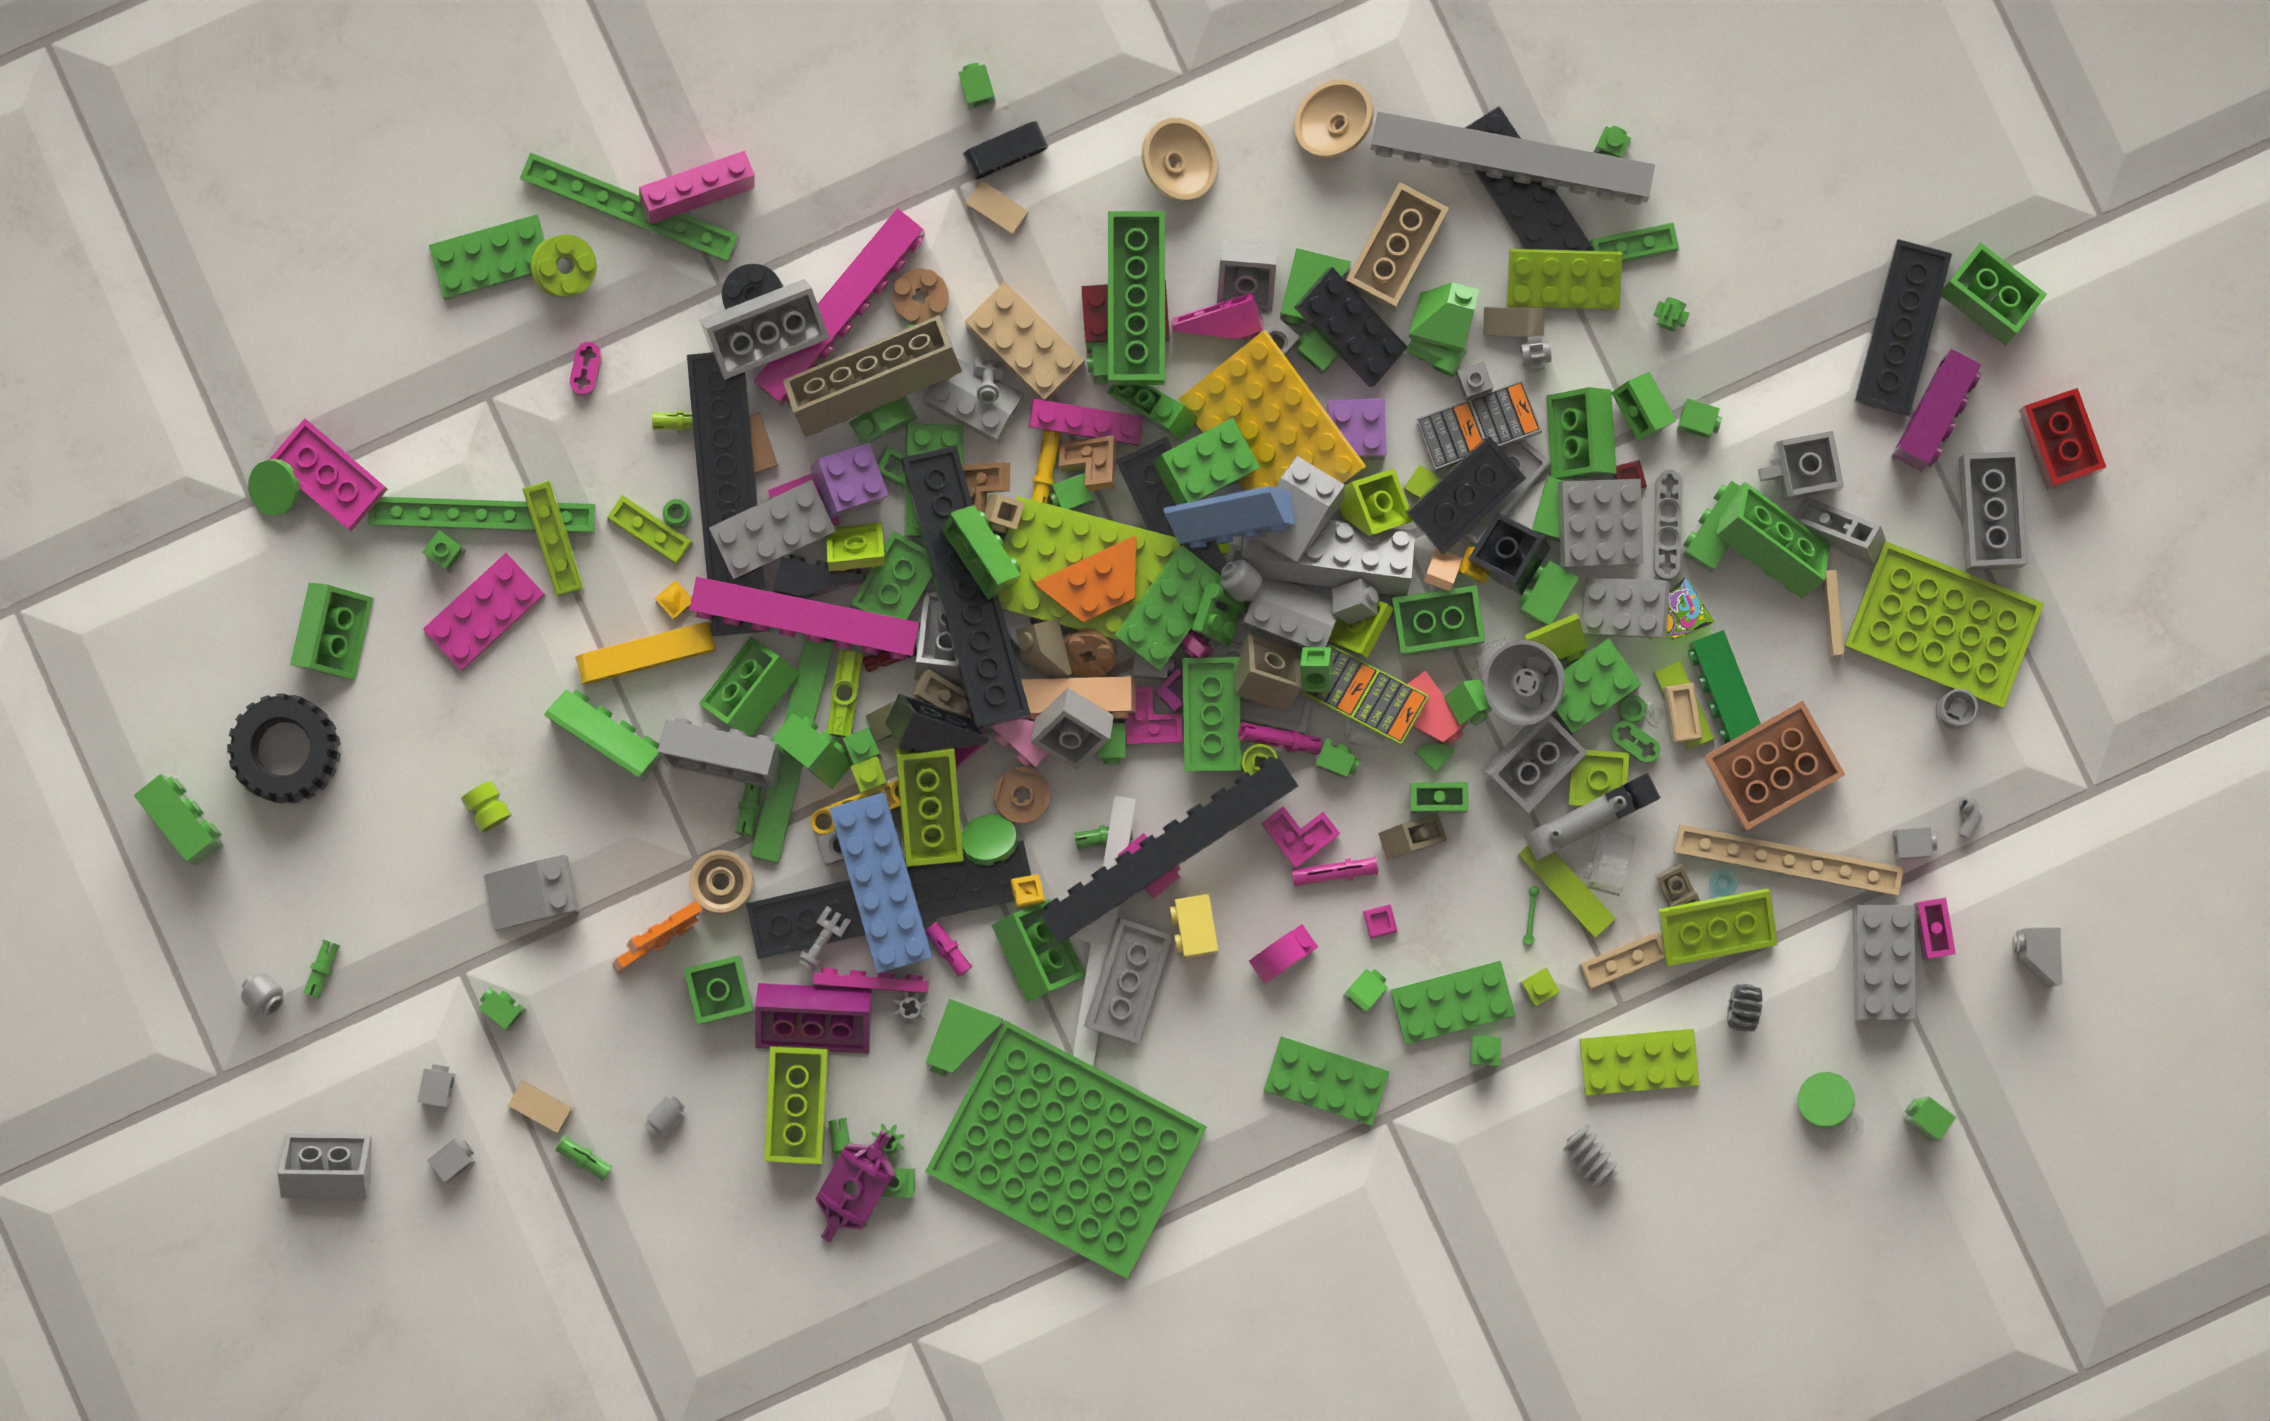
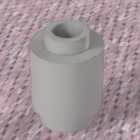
M665 1096L648 1114V1120L644 1125L652 1134L661 1139L664 1135L668 1136L684 1119L686 1114L683 1110L686 1107L676 1097L673 1096L669 1099Z

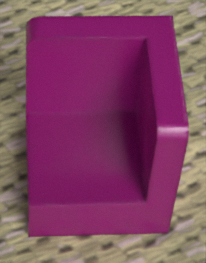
M1180 668L1155 690V694L1174 714L1183 706V671Z

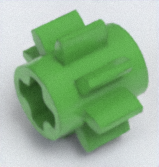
M1670 297L1666 298L1665 303L1659 301L1653 316L1658 318L1657 325L1674 332L1677 331L1678 326L1684 328L1690 314L1684 311L1686 304Z
M881 1124V1129L889 1133L891 1137L894 1136L896 1140L892 1142V1148L888 1149L885 1146L883 1153L885 1151L889 1152L890 1156L895 1158L894 1150L896 1148L904 1150V1147L899 1144V1139L904 1138L905 1134L897 1135L895 1133L897 1125L895 1124L891 1130H887L886 1126ZM872 1132V1133H871V1134H872L874 1137H876V1138H877L878 1135H879V1134L876 1133V1132Z

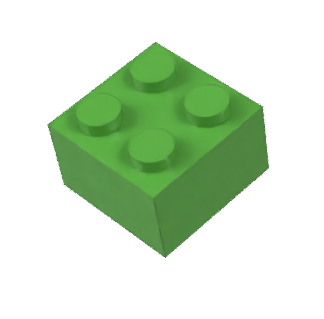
M737 955L684 969L697 1025L700 1026L755 1012L742 956Z

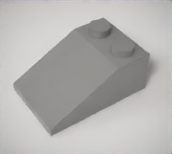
M1298 456L1276 486V488L1290 491L1295 525L1285 526L1286 531L1271 534L1269 530L1259 532L1260 536L1255 537V539L1296 564L1342 503L1345 493L1344 484Z
M925 591L914 680L920 679L924 669H930L951 683L962 685L937 592Z
M566 855L541 859L484 875L495 930L579 912L569 860Z

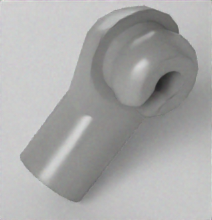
M1965 796L1958 803L1964 818V823L1958 834L1971 840L1982 820V814L1976 800Z

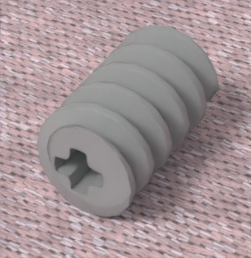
M1587 1124L1567 1139L1568 1143L1563 1150L1565 1152L1575 1151L1570 1159L1571 1161L1581 1159L1577 1169H1588L1584 1178L1585 1180L1595 1178L1591 1185V1188L1594 1189L1603 1186L1623 1170L1614 1172L1618 1162L1616 1160L1607 1162L1611 1155L1610 1151L1600 1153L1604 1143L1593 1144L1597 1134L1591 1133L1587 1135L1586 1133L1590 1128V1125Z

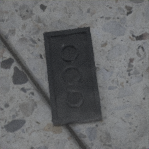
M1333 267L1328 268L1294 306L1303 318L1369 387L1375 386L1408 348Z
M1486 436L1408 508L1405 513L1441 554H1445L1523 482L1526 477L1490 436Z

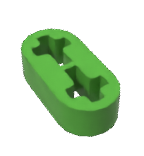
M1621 721L1612 728L1611 739L1615 745L1629 753L1639 762L1649 764L1659 757V743L1631 722ZM1629 728L1628 734L1635 741L1632 743L1626 738L1620 741L1618 739L1620 734L1617 732V729ZM1637 742L1643 746H1647L1649 743L1652 744L1654 756L1648 755L1644 758L1641 755L1643 750L1636 745Z

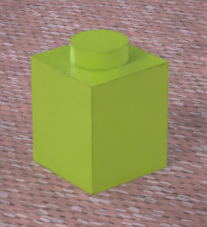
M877 756L851 766L860 793L888 783Z
M1547 968L1520 982L1533 1007L1560 993Z

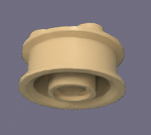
M715 850L706 853L696 861L690 873L689 885L694 899L703 908L717 914H728L739 910L748 902L753 892L754 878L749 865L739 855L727 850ZM720 874H725L729 878V885L723 890H718L714 886V880Z

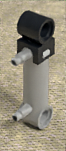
M1646 773L1523 836L1535 860L1538 861L1661 799L1649 773Z

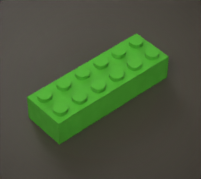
M1108 211V385H1165V211Z

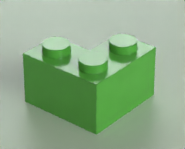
M792 713L773 736L774 742L829 788L833 789L854 764L846 757L848 750L826 731H823L821 734L815 731L819 726L807 716L800 719Z

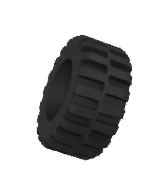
M285 693L276 694V696L272 697L267 695L261 697L260 701L256 704L252 702L246 706L247 711L243 715L239 713L235 719L237 724L234 729H230L228 735L231 737V743L227 744V753L231 756L229 764L231 769L235 771L237 780L254 795L274 803L284 804L289 802L293 804L299 803L304 798L310 799L316 796V791L319 789L323 790L328 785L326 782L330 776L334 777L337 771L335 765L336 762H340L341 753L338 752V746L341 745L340 737L337 736L335 731L337 728L333 721L328 718V714L311 701L297 695L291 696ZM283 722L293 723L301 727L310 741V752L305 764L298 771L290 775L271 773L263 766L259 759V744L263 735L275 724Z

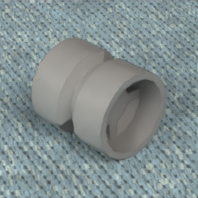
M1954 689L1942 696L1937 702L1935 709L1936 717L1947 728H1961L1976 717L1978 702L1969 691Z

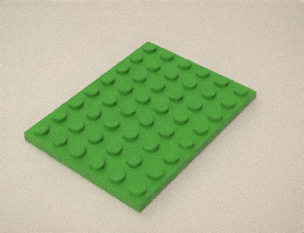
M1005 1020L925 1172L1128 1279L1207 1126Z

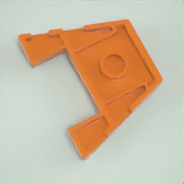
M695 901L677 911L661 924L653 925L644 934H638L631 938L626 944L629 951L616 958L612 964L618 974L654 949L657 952L667 946L676 934L681 937L693 929V925L699 921L697 919L698 915L702 912L698 902Z

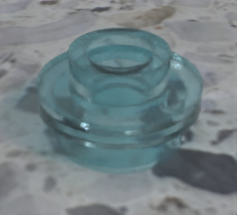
M1728 869L1715 871L1709 879L1710 890L1718 897L1732 895L1738 886L1736 875ZM1720 878H1725L1728 881L1727 888L1722 889L1718 886Z

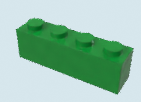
M1722 630L1689 644L1691 649L1687 650L1692 665H1697L1701 673V676L1698 677L1700 687L1703 692L1708 691L1712 701L1708 703L1709 710L1714 719H1719L1722 728L1718 731L1725 745L1761 723L1725 631Z

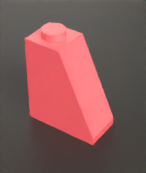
M1426 671L1407 683L1429 695V700L1413 729L1440 744L1446 741L1452 744L1464 735L1461 730L1466 725L1459 724L1444 695Z

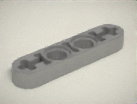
M1665 470L1658 476L1655 491L1653 568L1656 576L1665 581L1673 579L1680 570L1682 478L1674 470ZM1667 476H1671L1672 481L1677 482V485H1674L1671 489V496L1677 495V500L1673 498L1660 499V494L1663 496L1667 494L1666 485L1661 483V481L1666 480ZM1672 504L1676 508L1675 517L1671 519L1664 518L1660 512L1662 505ZM1666 531L1673 533L1676 539L1675 544L1671 547L1663 546L1660 542L1661 533ZM1659 550L1666 553L1675 551V556L1672 554L1669 556V564L1674 565V569L1670 570L1668 575L1664 574L1663 569H1659V565H1662L1665 561V554L1659 555Z

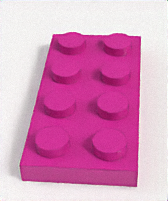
M306 418L303 419L270 457V459L283 460L289 464L294 470L295 478L299 479L300 489L351 532L388 490V488Z
M505 553L428 623L423 630L454 664L463 671L545 594L517 563Z

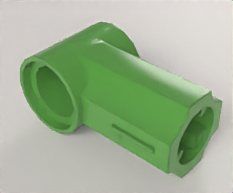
M1411 339L1406 353L1432 364L1434 369L1451 377H1455L1467 352L1465 349L1461 352L1416 339Z

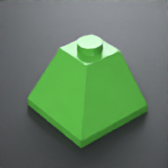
M1451 282L1420 293L1408 338L1463 352L1480 289Z

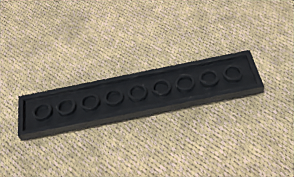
M712 352L687 355L707 579L766 591L764 566L732 579L709 530V527L758 505L746 372L724 380ZM712 616V637L765 632L751 629L752 623L740 621V626L723 623L724 617Z
M957 446L902 457L901 464L974 729L1027 718L1031 713L998 595L990 600L987 599L942 532V528L951 513L973 506Z
M1018 841L1015 851L1008 859L1003 862L1001 860L996 861L994 865L975 864L963 854L964 861L908 866V873L922 921H930L1015 901L1010 884L1011 879L1031 876L1024 841ZM846 880L746 903L758 959L811 948L824 928L817 923V920L827 906L832 908L830 915L827 917L828 920L831 921L835 913L838 912L842 916L836 925L841 927L842 922L846 918L850 919L851 923L842 937L833 933L826 944L866 935L851 881Z

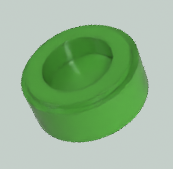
M1630 695L1620 702L1618 713L1623 721L1637 724L1645 718L1647 705L1641 697Z

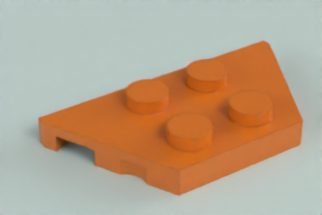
M1135 535L1036 581L1037 587L1083 623L1135 600L1137 546Z

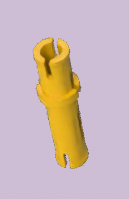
M1046 430L1043 432L1036 476L1032 478L1034 487L1031 500L1048 504L1051 486L1053 487L1055 482L1053 480V472L1061 433Z

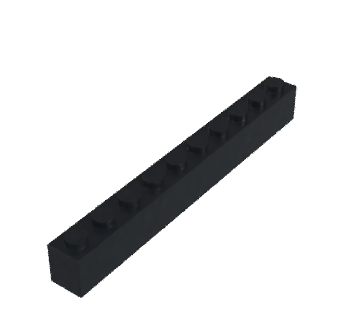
M1272 756L1258 764L1260 770L1253 775H1250L1249 772L1244 773L1234 780L1236 786L1226 791L1223 787L1210 796L1212 802L1203 807L1201 803L1197 804L1186 812L1189 817L1180 823L1175 819L1162 828L1165 833L1155 838L1153 834L1138 843L1141 847L1133 854L1128 850L1114 859L1117 863L1115 866L1108 870L1103 866L1091 874L1093 880L1086 885L1079 882L1067 890L1069 896L1060 901L1057 897L1043 907L1046 911L1040 915L1058 943L1064 942L1298 788L1299 785L1282 759L1278 757L1274 760Z

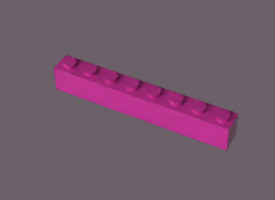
M897 208L818 302L829 339L768 362L754 379L755 384L781 406L785 401L790 403L783 380L815 367L821 358L826 360L835 349L834 342L839 336L844 338L853 327L851 322L857 315L861 317L871 306L869 300L875 293L880 295L889 284L887 279L893 272L897 274L905 266L907 260L904 258L911 250L916 252L925 241L923 238L925 234L924 229Z
M696 577L689 609L696 611L695 617L712 620L713 615L724 617L723 623L740 626V621L752 623L751 629L767 632L768 626L779 629L778 634L795 638L796 632L807 634L806 640L823 643L824 638L835 640L834 646L851 649L852 644L863 646L862 652L877 655L879 654V649L890 651L891 658L906 660L907 655L914 656L920 628L919 622Z

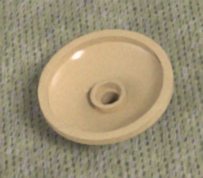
M1338 79L1319 85L1303 99L1296 112L1294 129L1298 142L1307 152L1321 158H1334L1352 151L1364 140L1372 126L1374 118L1372 99L1361 85L1350 80Z
M1168 118L1155 124L1146 134L1141 151L1142 164L1149 181L1160 193L1174 200L1189 201L1200 197L1210 189L1216 178L1218 162L1214 145L1202 128L1184 118Z

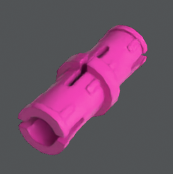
M939 921L925 930L926 935L939 950L938 955L940 958H945L958 977H961L973 967L959 950L958 942L956 940L953 941Z

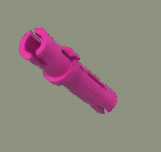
M1242 722L1238 729V739L1240 741L1280 747L1291 753L1301 751L1318 755L1322 748V742H1320L1322 739L1320 737L1303 735L1297 730L1282 731Z
M1376 856L1353 861L1347 858L1345 862L1292 869L1294 887L1348 878V881L1354 880L1353 877L1379 874Z

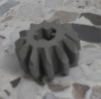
M1744 983L1736 984L1733 987L1727 1009V1024L1729 1028L1742 1032H1754L1756 1030L1762 1010L1763 996L1761 988Z

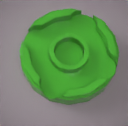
M270 459L258 463L252 469L248 479V491L251 500L257 509L266 515L278 516L287 513L297 505L300 497L299 479L295 478L293 468L283 460Z
M994 814L979 816L971 820L963 828L961 834L962 849L968 860L979 865H994V862L999 860L1003 862L1013 854L1018 843L1016 829L1011 821L1003 816Z
M1820 1072L1809 1077L1801 1085L1797 1096L1798 1108L1802 1116L1812 1126L1821 1129L1840 1126L1841 1123L1850 1118L1855 1107V1094L1850 1083L1841 1075L1832 1072Z

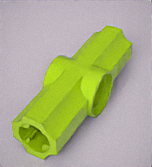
M839 650L827 733L829 735L848 737L852 734L863 653ZM842 687H850L853 690L852 697L847 701H841L837 697V693Z

